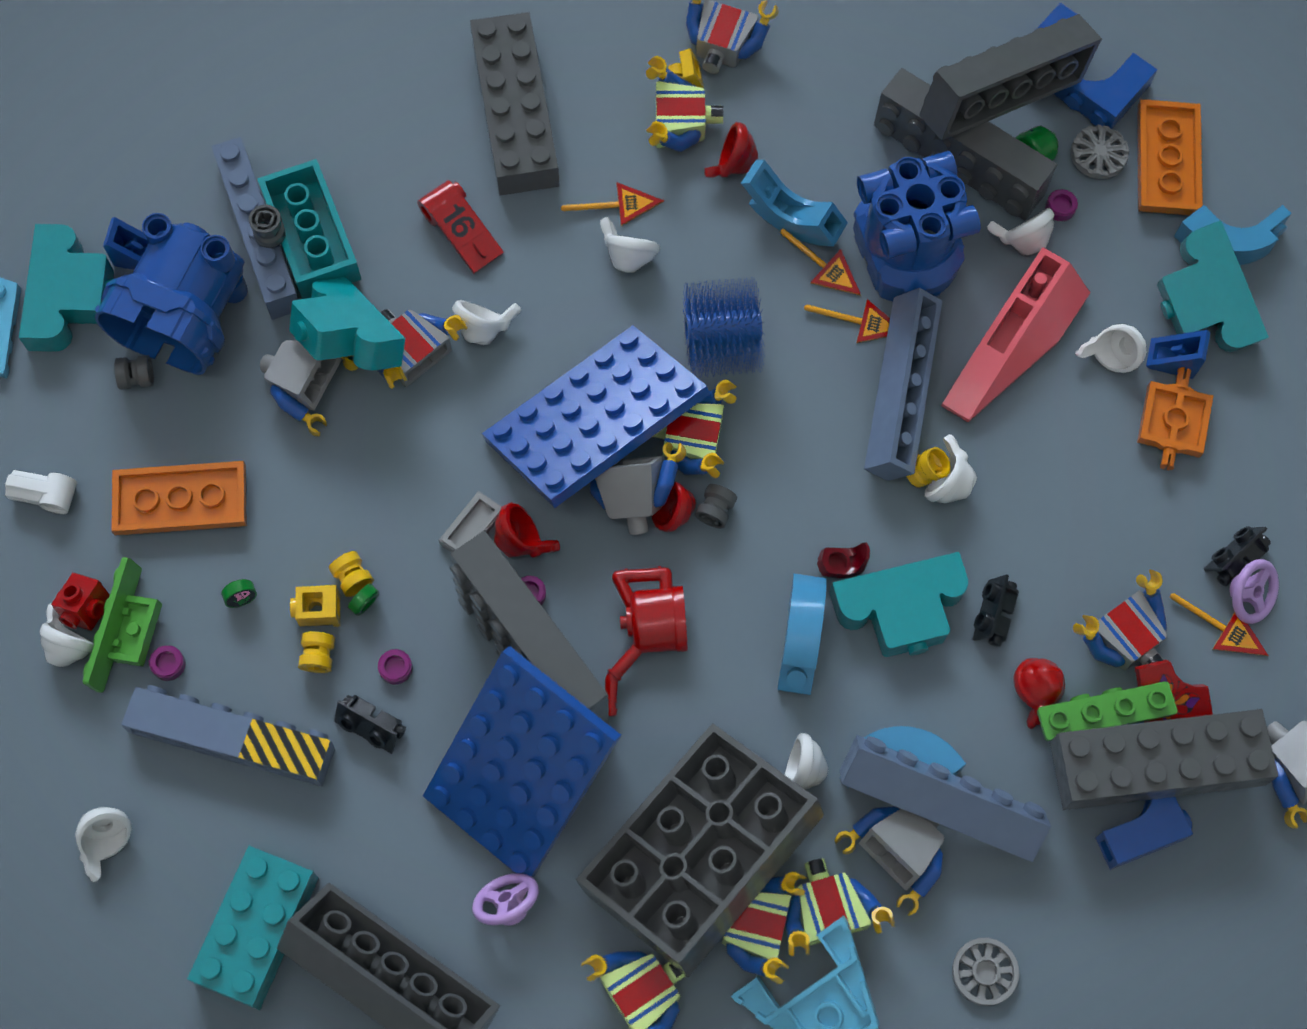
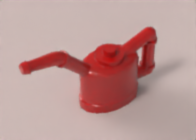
M658 566V568L633 570L625 568V570H618L612 574V581L626 607V616H620L621 629H627L628 637H633V644L617 663L607 670L605 691L608 694L609 717H615L617 714L618 681L622 680L621 677L642 653L688 651L683 586H673L672 572L667 567ZM659 581L660 589L636 590L633 592L629 583Z

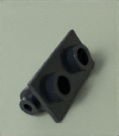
M1246 526L1234 534V540L1227 547L1219 549L1212 555V561L1204 570L1217 571L1219 574L1217 580L1223 586L1231 584L1233 578L1246 566L1242 561L1243 558L1247 563L1260 559L1269 551L1271 542L1268 537L1262 535L1267 528Z
M1006 574L990 579L985 585L982 592V606L974 621L975 631L972 640L977 641L989 638L988 643L1000 647L1002 642L1006 641L1011 619L1001 614L1002 611L1009 615L1013 614L1019 594L1017 584L1008 581L1009 575Z
M347 695L343 702L340 700L337 702L334 722L338 723L345 731L354 732L368 740L372 746L384 749L391 754L394 752L396 737L400 739L406 730L400 719L391 716L383 710L376 718L371 717L376 707L357 695L353 697Z

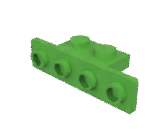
M122 557L119 567L115 570L114 584L110 596L104 604V615L101 625L94 635V647L90 659L83 670V684L95 692H104L113 662L144 666L162 607V603L157 599L134 596L142 568L127 557Z
M1166 681L1122 690L1121 687L1112 688L1102 692V695L1090 697V694H1082L1072 697L1070 701L1043 706L1037 710L1046 741H1052L1061 732L1129 725L1169 717L1177 713L1170 685Z

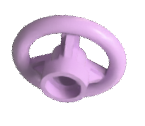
M1264 559L1251 561L1233 578L1230 584V595L1234 612L1244 623L1254 624L1260 622L1270 613L1276 602L1279 578L1275 567L1269 561ZM1260 569L1258 573L1250 577L1254 571ZM1267 579H1268V582H1269L1268 593H1267V597H1266L1265 602H1264V600H1263L1264 585H1265V583H1266V581H1267ZM1243 602L1251 603L1255 608V613L1248 614L1244 609Z
M523 873L507 874L494 879L476 895L472 905L473 915L479 922L487 925L503 924L510 926L519 923L537 900L539 887L536 880ZM519 884L511 890L496 891L506 885ZM484 902L493 903L497 909V914L485 913L483 911Z

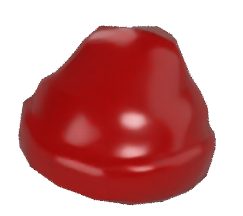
M735 122L730 127L722 147L719 165L704 168L706 177L713 178L719 176L727 178L730 174H747L755 160H758L757 147L753 136L745 124Z
M674 482L665 505L651 516L656 528L664 532H673L678 527L687 523L696 508L695 497L680 483Z
M510 502L501 507L495 521L494 543L506 556L512 558L529 555L535 558L543 553H552L560 550L558 540H540L539 532L533 519L522 506Z
M1044 658L1026 659L1019 664L1013 676L1017 694L1026 705L1032 708L1026 721L1030 729L1040 724L1037 710L1043 706L1057 704L1064 694L1066 685L1064 674L1058 665Z

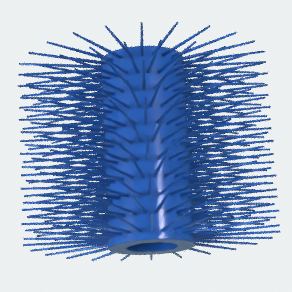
M747 277L744 296L742 287L739 294L740 283L738 289V282L737 289L735 282V293L733 296L734 280L732 290L730 283L728 290L727 280L725 295V284L722 297L720 284L718 298V288H716L715 299V282L711 297L713 280L711 288H709L708 283L705 296L706 280L704 295V286H702L698 303L697 298L701 282L699 283L697 297V289L695 288V294L692 298L694 292L693 282L691 297V287H689V295L684 304L685 317L683 321L686 344L689 347L690 372L693 363L692 374H694L695 366L697 371L698 363L701 360L699 375L703 362L702 377L704 362L707 359L705 364L706 376L708 363L710 368L712 359V374L716 359L714 375L717 366L719 374L722 360L721 376L722 367L725 373L728 357L727 372L729 364L732 371L735 357L733 365L734 374V367L736 366L738 371L741 357L740 374L742 359L745 368L748 354L746 371L747 364H750L751 370L754 354L753 373L755 350H757L756 359L758 365V358L762 347L761 340L763 342V322L758 308L757 281L756 299L755 281L752 297L753 280L752 287L751 280L749 287L748 279L746 293ZM688 283L684 295V300L688 293ZM761 351V355H760V359H759V368H760V361H761L762 351Z

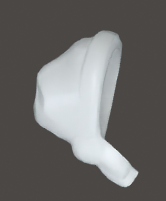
M1047 208L1011 230H1006L993 221L988 224L987 229L993 235L998 236L1003 244L1012 245L1020 254L1024 256L1040 252L1042 247L1046 248L1054 228V212Z
M609 217L600 220L605 245L608 247L612 264L617 270L634 273L645 264L651 262L654 256L659 253L660 245L656 242L618 236Z
M463 300L456 301L452 307L454 315H459L468 327L467 330L460 329L464 339L469 343L479 345L490 344L500 331H506L509 328L510 322L521 312L520 306L516 303L511 305L501 315Z
M1116 324L1106 328L1098 336L1091 337L1088 342L1081 345L1075 354L1081 358L1094 354L1099 363L1108 370L1126 373L1140 366L1145 360L1147 349L1142 334L1135 327L1126 324Z
M949 434L943 438V441L950 454V473L947 477L937 481L933 480L931 484H928L925 490V497L930 502L949 503L966 499L971 494L977 480L976 473L967 462L968 454L959 447L955 437Z
M51 603L48 604L46 610L47 622L43 623L40 628L41 645L46 661L59 667L69 666L85 658L88 653H91L94 644L66 628L59 621V614L51 606Z
M800 733L792 747L785 776L802 788L809 789L819 785L827 777L828 765L820 746L812 740L809 734Z
M108 807L95 808L84 814L77 825L75 837L81 853L80 860L83 862L85 872L92 882L98 881L101 877L100 861L106 860L121 851L131 836V822L126 814L118 809Z

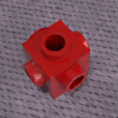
M72 573L62 589L57 593L51 606L59 614V621L71 629L80 627L92 631L104 614V604L110 594L99 580Z

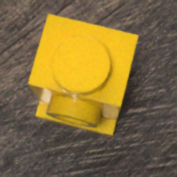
M337 586L296 587V596L290 599L291 618L296 619L299 627L321 625L340 627V593ZM318 605L322 607L321 611L311 612V609L314 606Z

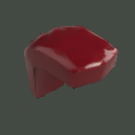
M863 542L852 548H824L820 552L817 562L821 575L831 578H852L862 574L870 559L869 545L867 542Z

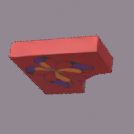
M1162 660L1135 667L1138 687L1168 682L1177 707V713L1173 716L1149 720L1144 723L1213 715L1209 687L1204 684L1191 685L1183 682L1175 674L1170 661Z

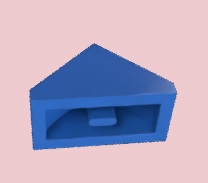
M113 217L111 218L103 247L114 267L135 270L149 243L142 231Z
M1202 330L1151 338L1146 366L1149 369L1177 375L1178 368L1185 367V371L1189 368L1191 370L1190 379H1194L1206 361L1210 332Z

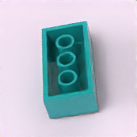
M317 159L257 178L266 205L274 206L281 215L286 231V236L281 245L302 299L311 297L312 285L317 280L344 276L351 283L362 280L356 258Z
M248 845L187 980L260 1011L284 958V954L276 948L287 922L309 902L319 877L312 870Z

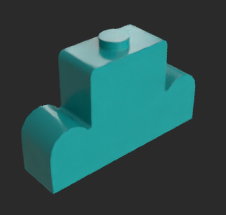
M1217 221L1190 233L1181 243L1180 254L1185 262L1192 265L1164 276L1157 283L1163 302L1160 303L1161 310L1167 320L1171 319L1176 334L1202 331L1217 326L1218 329L1215 333L1216 343L1221 349L1228 352L1238 351L1269 337L1222 221Z
M35 224L19 339L28 351H62L70 345L73 338L72 331L68 326L69 323L97 324L95 308L97 305H101L104 289L107 283L111 282L114 277V270L106 255L102 253H84L83 246L78 237L68 225Z
M345 276L317 280L312 285L311 298L292 301L289 331L315 360L320 361L354 356L353 362L356 366L370 371L402 366L405 337Z
M955 552L832 582L829 595L836 618L844 628L858 630L864 627L868 620L872 621L878 644L884 657L909 652L910 656L927 652L929 650L928 647L945 642L950 633V627L943 606L952 607L958 604L967 590L968 577L960 552Z

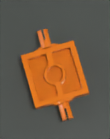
M1185 367L1178 368L1176 384L1166 385L1150 381L1147 386L1137 443L1163 450L1160 468L1165 469L1167 466L1166 470L1174 469L1176 454L1182 453L1200 458L1205 448L1214 396L1197 392L1188 387L1191 370L1187 368L1185 371Z

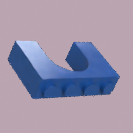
M1060 2L1038 28H1045L1055 24L1060 19L1075 16L1077 13ZM1132 53L1109 78L1100 81L1082 79L1080 83L1056 92L1054 95L1064 101L1069 108L1077 110L1087 117L1093 125L1108 126L1110 129H1113L1149 88L1158 69L1135 53Z
M1176 797L1145 800L1143 810L1138 818L1103 831L1095 839L1111 870L1184 841L1193 835L1191 830L1192 821L1186 810H1181Z

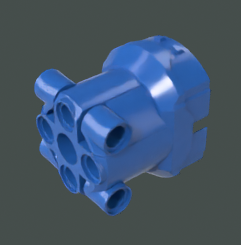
M950 151L921 159L903 157L890 165L888 170L881 169L857 177V189L862 201L853 214L855 218L853 226L854 238L862 258L864 256L868 263L867 270L874 288L883 299L893 302L894 297L917 288H921L935 297L939 296L953 282L964 262V244L961 238L980 232L981 225L978 212L973 205L966 206L967 195L965 185L957 176L956 162ZM912 206L920 207V208H923V209H916V208H914V207H912ZM882 211H889L894 215H886ZM924 230H932L935 234H928Z
M152 213L142 223V231L149 243L133 273L115 278L107 283L101 297L102 303L95 308V320L99 327L117 343L134 352L149 355L152 359L157 357L163 343L173 346L174 349L166 364L189 373L201 375L205 373L208 366L213 365L215 362L214 354H219L224 346L225 338L219 318L226 304L238 303L247 296L248 288L242 275L245 261L232 251L225 237L210 235L204 229L192 223L172 224L165 214Z

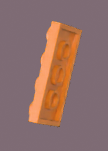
M1140 99L1138 103V211L1191 215L1203 206L1201 104Z
M244 461L112 470V533L115 536L247 526L246 465Z

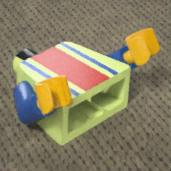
M654 56L648 61V64L652 67L646 70L647 78L653 80L659 77V82H656V121L646 129L648 133L653 134L649 138L650 145L656 146V148L667 147L682 152L696 143L705 140L706 124H723V105L705 106V90L691 84L669 69H666L667 64L660 56Z
M729 380L720 381L716 389L709 391L710 395L652 436L665 439L664 444L670 442L672 444L671 454H675L678 451L679 443L685 447V458L680 462H676L678 470L684 475H704L708 473L713 478L720 476V472L714 466L725 463L716 453L724 405L721 403L723 400L728 404H733L737 398L732 393H728L729 390L737 387Z
M824 858L809 861L804 864L809 883L797 887L805 890V894L803 896L793 895L790 899L785 922L788 937V953L790 956H794V947L801 946L806 950V955H808L811 945L821 943L817 934L842 916L846 917L851 934L868 929L871 925L870 919L873 922L875 932L880 934L882 933L880 922L887 921L892 927L895 926L892 911L887 907H883L868 889L856 879L848 878L846 873L829 876Z
M789 872L785 877H772L724 934L722 944L726 946L727 954L744 971L763 977L767 976L776 984H782L784 981L775 975L776 970L780 967L789 969V966L778 958L791 895H787V893L789 892L796 896H803L805 894V890L794 888L795 882L798 879H806L804 875L797 872Z
M616 951L604 956L592 955L581 963V966L589 964L594 968L595 973L588 976L587 980L594 981L600 977L602 985L630 1029H672L680 1011L677 1003L680 999V994L674 984L686 977V975L670 962L661 966L654 954L646 955L642 951Z

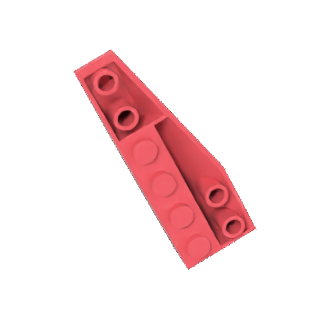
M1042 247L941 405L943 408L970 422L1060 341L1090 295V291L1070 262Z

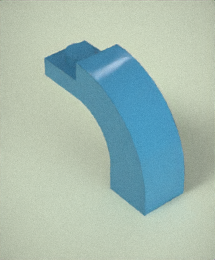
M755 160L741 182L742 186L752 197L749 203L752 209L778 230H787L800 241L819 246H834L848 224L833 202L811 201L792 192L782 183L765 160Z
M1203 205L1182 221L1174 237L1182 243L1193 231L1220 221V219ZM1284 205L1252 227L1238 228L1222 222L1239 265L1255 262L1270 253L1278 241V237L1287 229L1285 223L1292 214Z
M801 574L793 575L777 690L811 695L822 633L826 599V578Z
M893 726L877 730L864 737L866 739L868 736L875 737L884 742L886 747L898 752L900 749L909 751L917 756L919 761L929 765L931 763H938L946 767L953 775L961 772L966 765L961 756L945 740L920 728Z

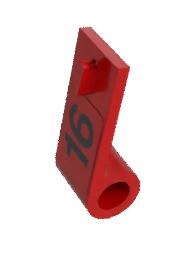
M447 180L419 199L417 204L427 221L433 226H439L474 274L502 255L504 251L465 200L466 193L461 185Z

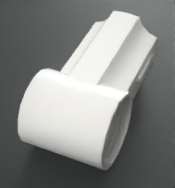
M13 470L11 474H8L5 483V496L10 500L39 505L41 508L53 513L67 514L76 490L77 481L60 473H49L48 476Z

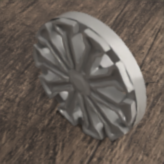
M1088 126L1075 137L1071 146V158L1076 168L1086 176L1095 179H1107L1116 176L1123 170L1128 160L1129 147L1127 141L1123 139L1120 132L1115 129L1112 130L1108 126ZM1105 135L1110 137L1107 141H1105ZM1087 157L1085 161H1080L1079 158ZM1091 164L1095 165L1093 170L1089 168ZM1105 165L1108 171L1104 172L1102 166Z
M977 938L966 943L956 953L952 965V978L957 990L967 1000L977 1005L990 1006L1003 1002L1014 992L1019 980V967L1014 954L1006 945L992 938ZM979 944L985 946L984 957H982L978 949ZM996 947L1000 949V953L993 959L991 958L992 951ZM967 950L971 951L975 961L965 956ZM1002 960H1009V966L1000 967L999 963ZM959 963H963L971 969L960 970ZM1010 974L1012 980L1009 982L1000 977V975ZM973 977L966 985H963L960 980L961 978ZM995 983L1005 988L1003 994L999 993ZM979 984L978 993L975 997L970 994V991ZM986 987H988L992 999L987 1000L985 998Z

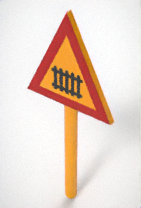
M616 182L618 202L562 205L561 210L576 211L619 208L622 226L661 204L664 200Z
M780 230V233L823 268L810 283L861 296L841 249L828 263H825L787 230Z
M868 299L866 300L862 318L811 305L804 306L806 311L860 324L857 343L887 337L890 317Z
M1170 594L1172 600L1223 631L1212 649L1268 656L1249 624L1242 622L1235 612L1226 626L1177 594Z

